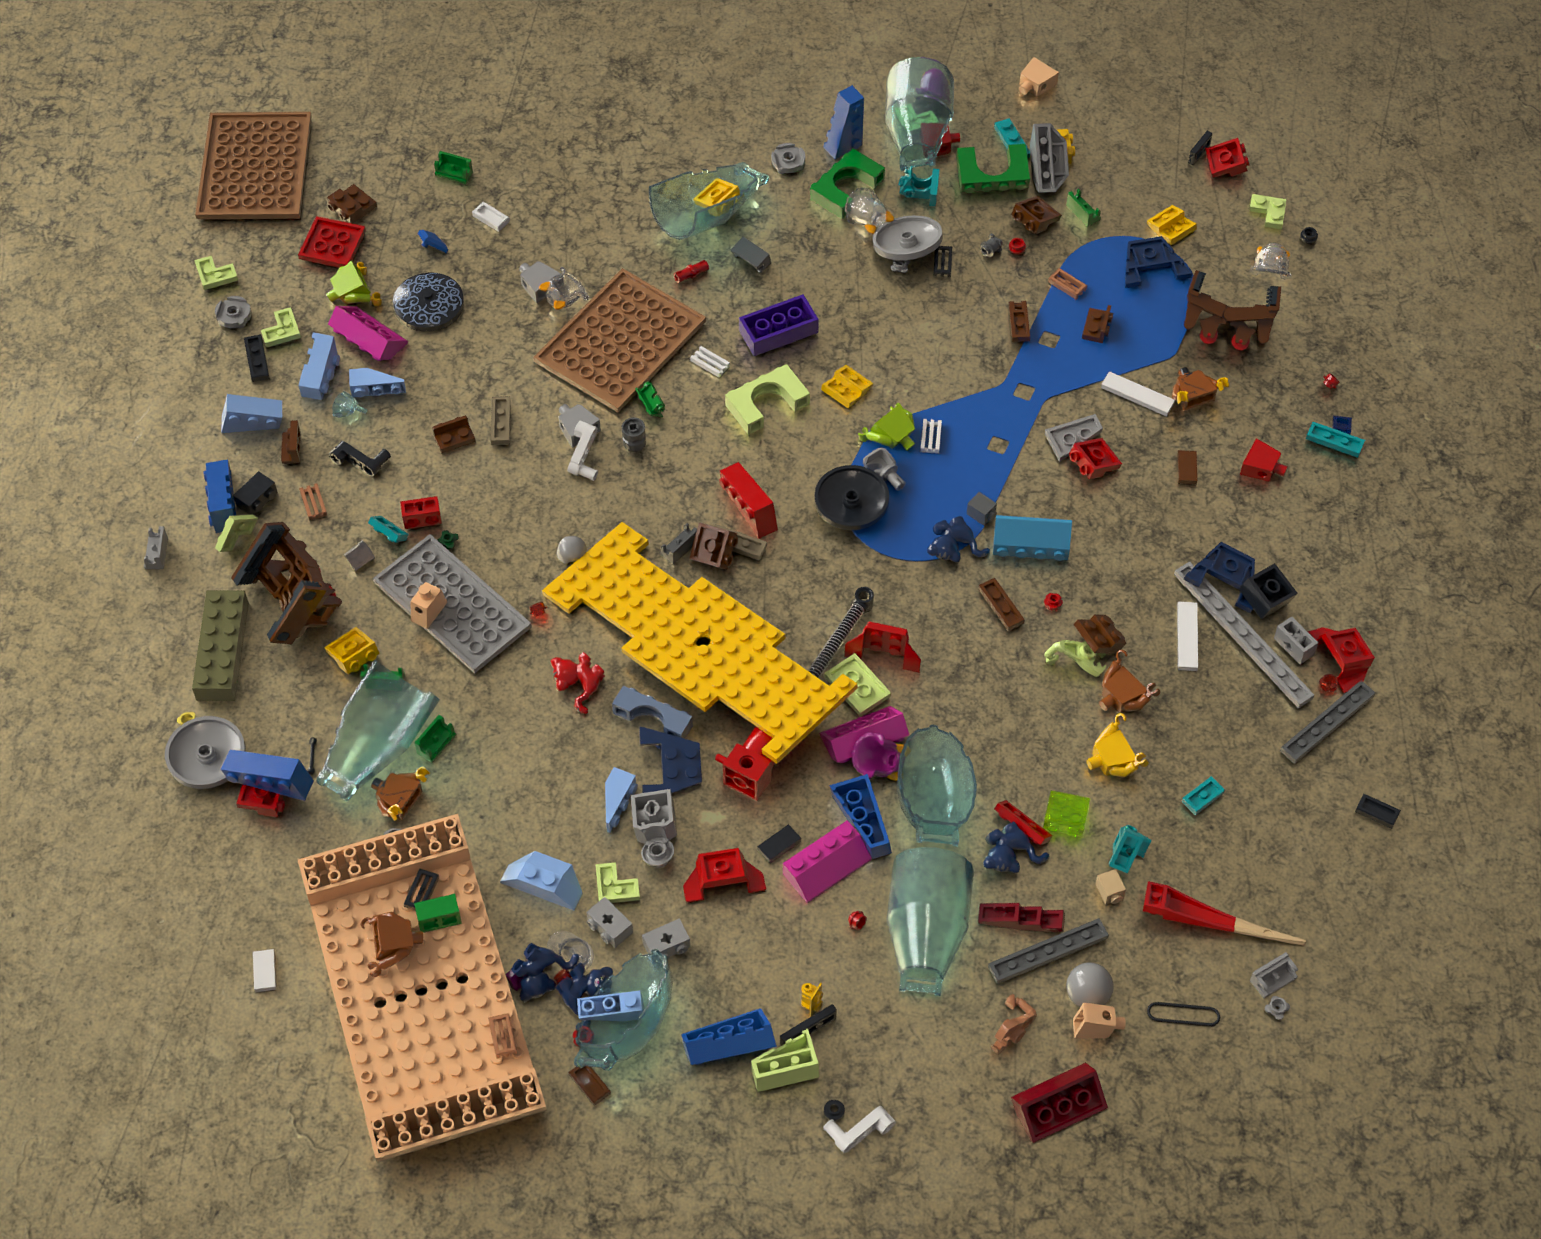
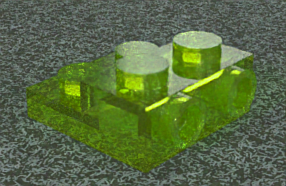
M1051 790L1043 828L1051 832L1059 831L1071 836H1083L1090 798Z

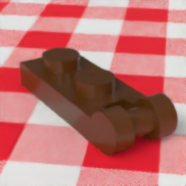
M1009 301L1012 342L1030 341L1027 301H1021V303Z

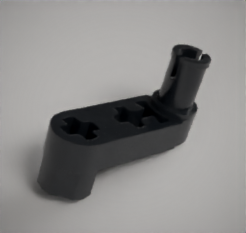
M341 441L329 452V457L337 465L342 464L346 460L364 473L374 476L381 469V466L391 458V454L386 449H382L374 458H370L345 441Z

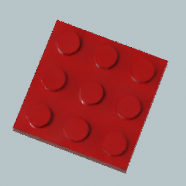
M316 216L298 253V257L300 260L338 268L346 266L353 260L366 232V228L362 225Z

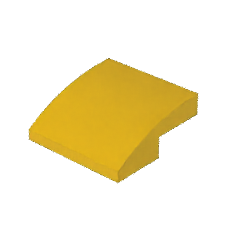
M1174 205L1147 220L1149 227L1158 236H1162L1170 245L1175 244L1197 230V223L1186 218L1184 211Z
M844 365L835 371L833 378L822 384L821 390L849 409L872 388L873 383L849 366Z

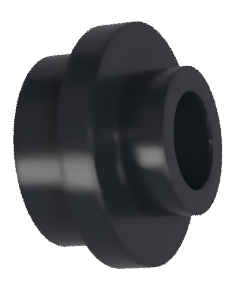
M1306 227L1302 230L1300 238L1305 243H1314L1318 239V233L1316 229Z
M830 1100L824 1105V1115L829 1120H840L845 1114V1107L839 1100ZM837 1107L838 1111L832 1112L830 1109Z

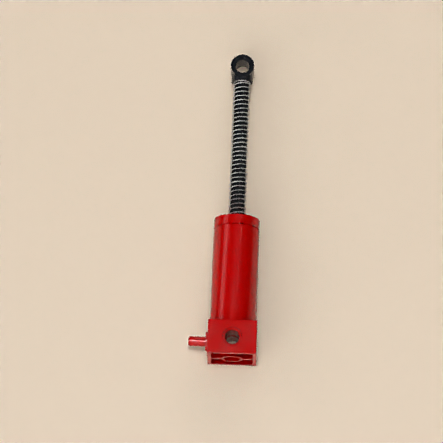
M860 587L856 590L851 608L821 650V654H818V657L810 666L811 669H808L817 678H820L822 673H824L827 665L831 662V658L833 659L836 654L835 652L839 650V646H842L844 639L846 640V636L851 632L850 630L857 624L860 615L862 616V614L872 610L874 592L870 588ZM755 727L743 746L737 743L728 757L717 754L715 761L723 764V784L758 801L771 782V770L776 764L762 754V748L773 738L758 727Z

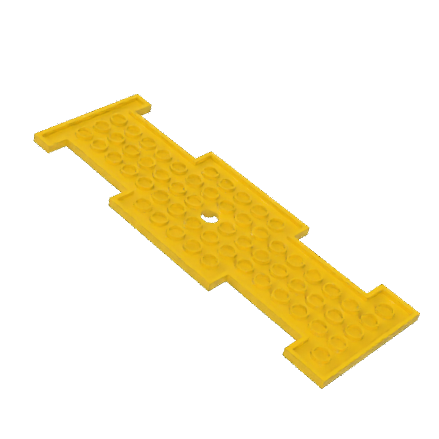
M623 522L617 525L542 590L543 596L568 614L583 602L632 637L621 648L622 653L704 712L720 700L773 739L762 748V754L776 764L858 688L857 683L844 674H841L829 686L778 651L776 647L786 639L785 633L705 578L701 577L690 588H687L639 554L649 545L648 539ZM701 637H707L711 640L708 646H697L696 641Z

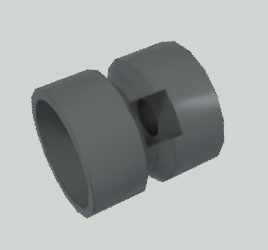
M639 418L626 419L621 426L623 446L628 451H640L646 445L645 424Z

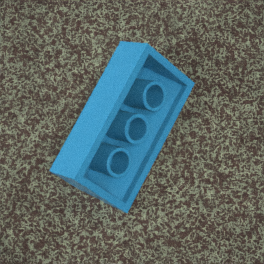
M996 515L993 555L1055 559L1058 561L1068 560L1072 520Z

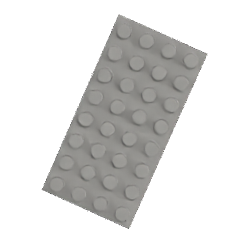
M430 534L373 578L374 584L410 616V602L421 585L427 582L440 588L447 600V604L430 627L424 629L474 674L532 628L531 623Z

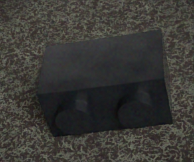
M258 471L233 494V498L238 508L249 515H255L262 510L266 503L274 499L278 492L275 482Z

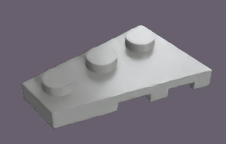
M1096 414L1045 429V436L1060 462L1070 455L1069 452L1075 443L1092 440L1102 433L1103 427Z

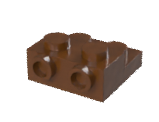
M355 184L344 191L338 189L327 197L328 208L332 212H336L343 221L352 224L377 207V202Z
M1039 196L1015 203L1011 213L1015 221L1022 223L1028 231L1035 234L1047 230L1049 224L1060 221L1062 216Z
M699 522L689 559L728 569V566L733 563V548L738 544L737 533Z
M1094 614L1090 620L1078 619L1073 624L1094 653H1117L1127 644L1125 637L1115 628L1114 622L1107 615Z

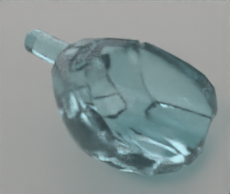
M343 391L334 400L332 415L334 417H345L354 413L355 410L366 414L367 409L357 406L358 402L356 399Z

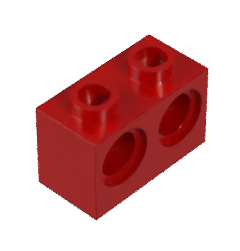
M438 496L400 501L405 529L442 524Z

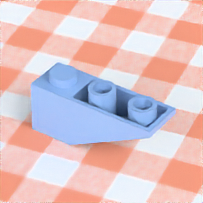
M370 368L349 369V385L352 397L406 393L404 379Z
M616 767L612 769L605 782L606 826L608 833L611 832L613 827H617L621 812L627 809L628 799L631 795L635 794L638 787L635 775Z
M640 990L577 998L579 1020L632 1021L645 1019L643 998Z

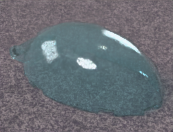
M934 724L928 728L916 729L907 738L899 757L897 793L904 815L916 829L917 843L925 841L952 844L953 847H958L959 829L968 821L975 806L977 783L973 764L969 756H966L963 744L950 731L948 733L940 730Z
M653 949L650 954L642 955L639 953L622 965L623 969L616 976L612 974L602 984L594 996L640 990L644 1011L638 1017L639 1020H582L581 1023L578 1022L576 1028L578 1036L575 1038V1041L581 1049L574 1058V1065L576 1067H598L609 1071L615 1063L625 1061L640 1053L655 1036L668 1010L672 994L673 976L666 955H663L657 949Z

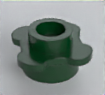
M448 530L442 531V536L437 541L446 549H452L455 547L459 536L456 533L452 534Z

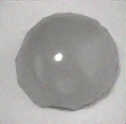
M567 536L558 544L557 557L564 564L575 562L586 553V544L579 537Z

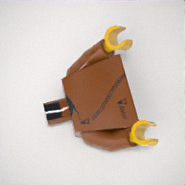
M1183 367L1178 371L1179 377L1173 386L1172 398L1178 404L1181 403L1184 411L1215 401L1217 389L1222 391L1224 390L1223 387H1229L1228 378L1223 377L1215 380L1205 375L1201 370L1190 373L1187 367Z
M420 767L413 773H391L385 781L377 777L373 780L371 788L377 791V806L382 816L393 818L394 821L397 818L401 821L423 792L419 781L425 783L427 781L425 776L430 774L425 767Z

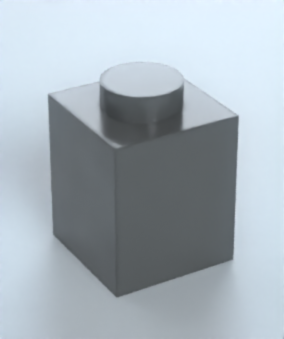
M978 492L968 502L967 515L985 526L996 517L997 503L981 492Z

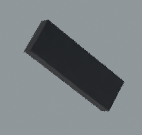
M262 335L244 337L252 382L270 379Z
M831 1004L781 1034L780 1045H784L785 1041L790 1038L793 1040L800 1036L802 1031L808 1029L809 1034H812L834 1021L837 1017L836 1007Z

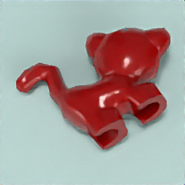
M584 652L579 655V664L574 663L570 659L553 658L550 662L553 667L557 690L564 691L580 680L584 693L575 699L574 707L579 713L587 714L588 708L583 706L582 702L597 691L600 682L605 677L604 670L597 664L591 668V658Z

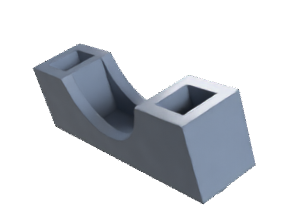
M623 686L612 703L613 714L628 721L642 715L656 717L664 725V733L685 739L693 727L692 716L689 713L679 711L670 704H663L652 696H645L634 688Z

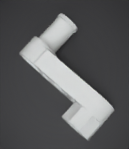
M581 420L574 429V436L579 437L580 440L567 471L576 476L581 475L594 481L598 475V470L584 465V461L596 436L597 427Z
M878 1106L848 1132H844L833 1119L824 1125L823 1130L835 1140V1145L843 1153H847L875 1129L882 1135L886 1134L896 1124V1121L882 1106Z

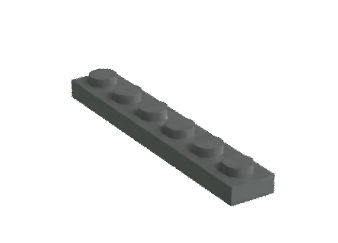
M1361 680L1281 747L1280 752L1295 764L1369 702L1376 692Z
M1100 918L988 963V968L996 983L999 984L1108 939L1109 934Z

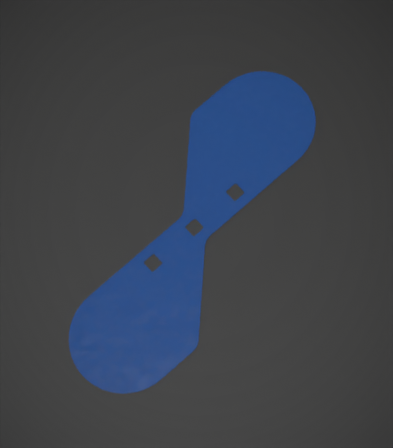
M1111 236L1091 241L1076 249L1067 257L1060 269L1086 284L1087 290L1083 291L1082 295H1079L1077 299H1074L1055 286H1051L1030 328V341H1024L1002 384L913 413L915 430L909 437L914 441L915 445L908 451L901 443L894 448L870 440L862 443L851 465L864 467L863 459L865 456L878 448H885L896 461L898 466L896 473L906 484L897 491L888 480L885 481L889 490V505L885 515L876 524L865 529L852 530L853 533L871 549L883 555L906 561L939 559L936 556L929 555L927 548L933 543L935 538L941 536L934 534L933 526L943 520H946L949 524L953 518L962 516L965 523L973 531L975 539L984 528V525L967 515L968 502L978 492H981L996 503L1038 413L1046 400L1053 396L1103 381L1109 372L1122 375L1168 360L1177 353L1187 331L1184 327L1188 305L1187 293L1194 275L1192 274V278L1176 280L1171 266L1138 271L1142 281L1141 286L1125 288L1128 241L1144 238ZM1184 261V265L1189 269V266ZM1110 305L1111 312L1114 314L1112 323L1107 325L1110 326L1108 337L1104 336L1103 343L1082 339L1089 308L1106 311L1107 306ZM1044 331L1060 336L1055 348L1038 343ZM1019 383L1035 388L1030 400L1013 395ZM923 419H927L929 422H931V419L934 422L942 420L939 453L921 452ZM928 426L926 427L925 448H928L930 427ZM934 427L932 448L936 449L937 427ZM993 436L1009 441L1004 454L987 449ZM957 542L959 546L958 551L965 548L969 543Z

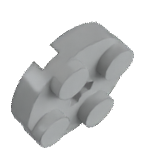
M792 143L780 144L771 154L772 165L779 174L802 171L805 164V152L801 147L799 149Z
M239 296L227 297V300L224 302L221 300L215 307L218 324L227 328L241 329L245 327L252 314L250 305L244 298ZM233 310H236V313H234V314H230V313H229V312H233Z

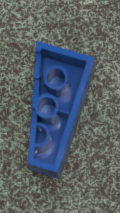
M853 85L838 92L833 109L835 114L830 120L832 124L831 130L827 131L826 136L828 140L824 142L823 148L834 159L843 156L853 148L858 149L863 145L864 97Z
M229 750L220 769L230 782H237L303 801L306 800L314 782L299 759Z
M868 774L829 785L833 799L846 819L860 834L872 859L891 854L892 850Z

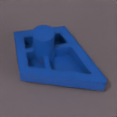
M419 230L418 235L423 241L421 244L423 247L427 248L430 245L445 253L448 252L446 244L435 233Z

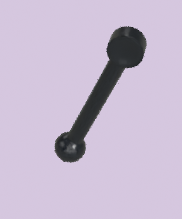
M311 737L309 740L311 750L310 765L307 771L310 775L315 773L313 765L317 738Z

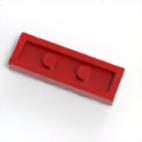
M1007 800L997 803L994 808L1002 819L1011 823L1015 822L1035 844H1045L1053 836Z

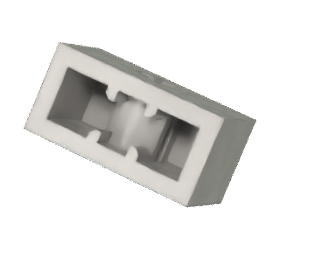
M1293 617L1277 626L1274 639L1299 664L1315 655L1318 642Z
M606 897L586 912L588 926L593 931L597 930L601 934L602 940L606 944L610 943L614 948L633 933L632 923Z
M680 918L642 935L643 945L653 964L664 962L670 956L685 953L691 948L690 938Z

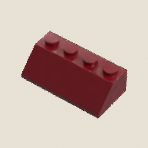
M1086 1062L1011 1097L1016 1115L1032 1143L1108 1108L1097 1071Z

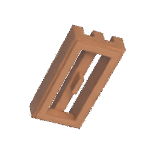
M1060 268L1048 278L1050 284L1074 299H1077L1079 295H1082L1083 291L1087 290L1086 284Z
M314 484L313 487H310V485L306 486V489H303V487L299 488L309 521L327 516L318 484ZM316 491L322 510L321 513L318 512L312 492ZM309 493V497L315 512L314 515H311V511L305 494Z
M509 1013L488 1017L496 1059L501 1058L500 1056L503 1055L507 1057L512 1053L516 1055L517 1049ZM504 1019L507 1022L512 1048H507L502 1023ZM495 1021H498L503 1050H499L494 1027Z

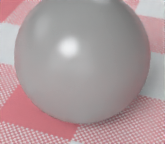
M1091 962L1076 966L1070 972L1066 983L1068 996L1079 1007L1083 1003L1105 1005L1110 1000L1114 987L1110 973L1103 966Z

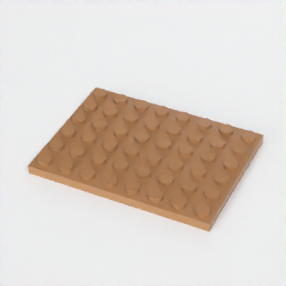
M311 112L210 113L195 212L196 219L300 218L312 118Z
M622 268L533 359L538 365L614 411L619 412L637 394L635 388L642 389L644 383L648 382L706 322V317Z

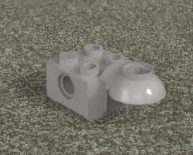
M671 789L631 795L634 832L637 841L645 844L641 852L642 858L651 866L657 868L664 867L674 855V846L669 840L677 836L675 807Z

